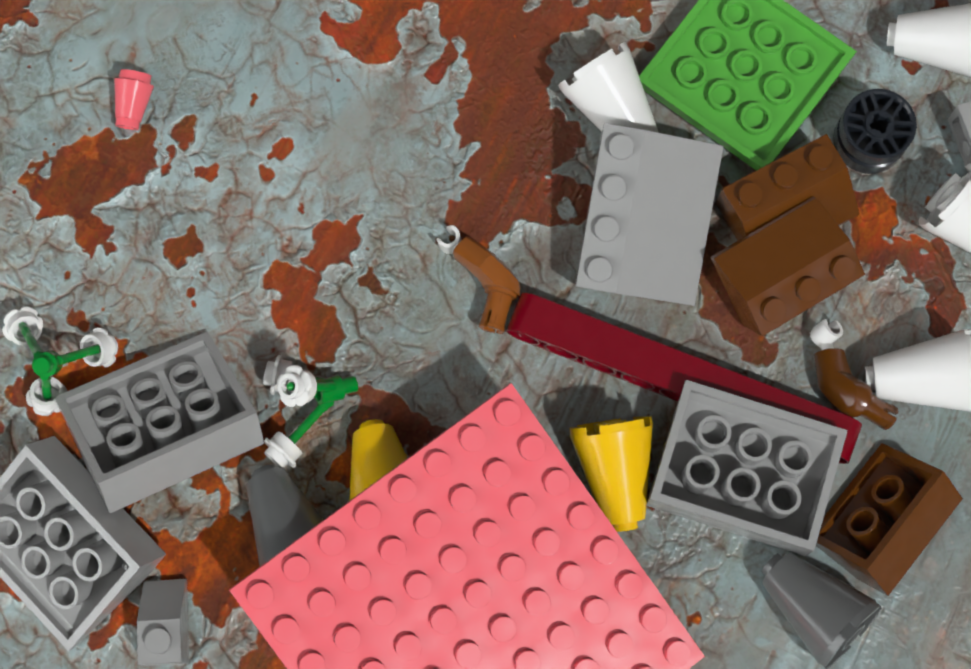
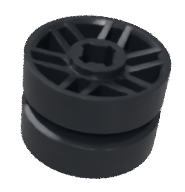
M886 89L866 90L850 101L837 122L833 134L834 146L849 168L864 174L884 172L899 161L912 143L917 129L915 113L910 104L893 91Z

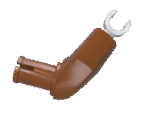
M447 226V231L455 236L456 239L452 243L446 244L437 238L439 248L446 254H453L455 260L479 280L485 293L488 294L478 327L490 333H495L496 331L498 334H503L511 302L520 297V283L518 279L493 252L470 237H465L462 240L459 230L455 226Z

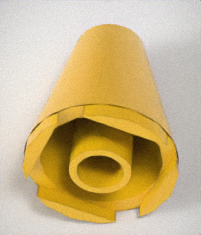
M652 416L633 417L632 421L621 420V418L569 428L571 441L594 500L617 532L637 529V521L646 518L653 427Z
M374 419L363 422L359 429L353 433L349 501L407 459V455L393 426L385 424L382 420Z

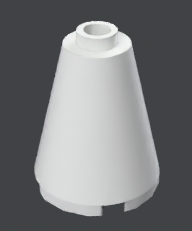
M971 3L898 15L897 23L889 22L887 46L894 47V55L971 77Z
M626 42L619 44L618 50L620 53L618 55L615 54L613 49H610L574 72L575 77L572 78L574 83L570 86L565 79L558 85L562 93L601 132L604 123L659 133L631 51Z
M970 163L964 166L970 171L962 178L955 173L930 199L925 207L931 212L927 220L921 216L918 220L919 225L926 231L971 253Z
M963 329L873 357V366H865L866 383L871 387V390H875L876 397L880 399L971 412V329Z

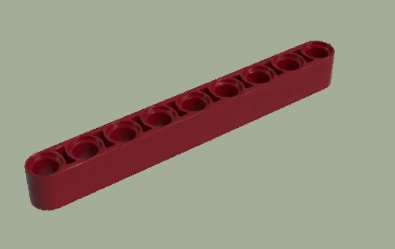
M520 294L506 329L510 336L522 342L677 402L679 401L685 380H689L848 430L839 460L840 464H849L862 428V423L853 417L533 294Z

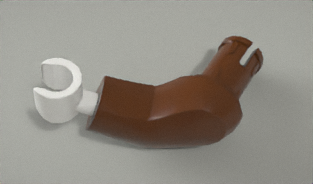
M823 319L810 332L812 341L822 349L814 354L819 389L843 414L853 418L861 416L883 430L891 428L896 422L897 417L890 415L888 412L896 415L899 412L898 408L873 395L871 387L867 383L851 374L844 350L833 347V342L843 335L841 324L837 320L828 324L827 320Z

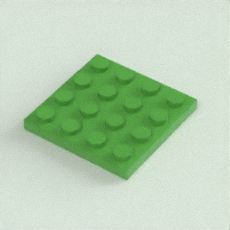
M698 0L639 77L646 93L757 171L776 160L857 51L784 0Z

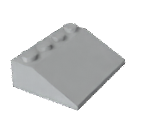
M604 123L575 286L695 306L723 146Z
M208 331L55 397L92 480L110 514L264 444L257 412Z
M685 380L656 467L646 506L806 556L815 550L848 430Z
M55 436L25 445L0 477V578L59 642L70 651L147 578L166 553L123 508L111 514L108 512L90 473Z

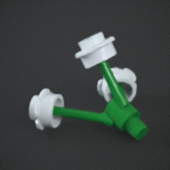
M23 306L18 310L12 309L3 319L5 326H3L2 332L8 340L18 345H28L34 357L32 368L40 378L32 383L30 390L26 394V401L30 407H33V411L36 414L49 416L53 412H61L55 397L67 392V389L58 379L52 376L62 369L63 364L82 358L88 365L93 367L101 365L109 367L115 362L118 343L113 335L108 334L106 329H93V333H89L82 338L79 350L59 355L55 351H44L40 348L37 340L42 333L43 320L37 316L38 312L34 308Z
M278 355L275 362L268 361L263 385L271 386V395H275V391L279 392L281 401L289 407H294L296 404L303 406L315 398L317 407L289 437L278 431L270 440L266 438L264 442L269 448L264 454L278 467L284 468L286 465L293 468L296 467L295 461L301 456L302 451L295 443L325 411L334 405V401L344 399L345 394L358 391L357 379L354 376L341 379L338 375L328 378L314 377L310 371L302 370V367L299 365H293V361L283 360L282 355Z

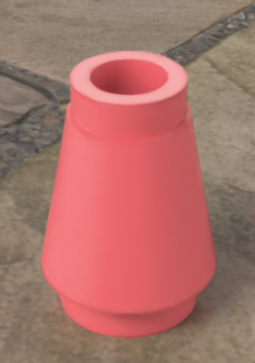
M120 70L119 78L114 79L116 127L139 130V125L154 88L150 84L151 75L135 70Z

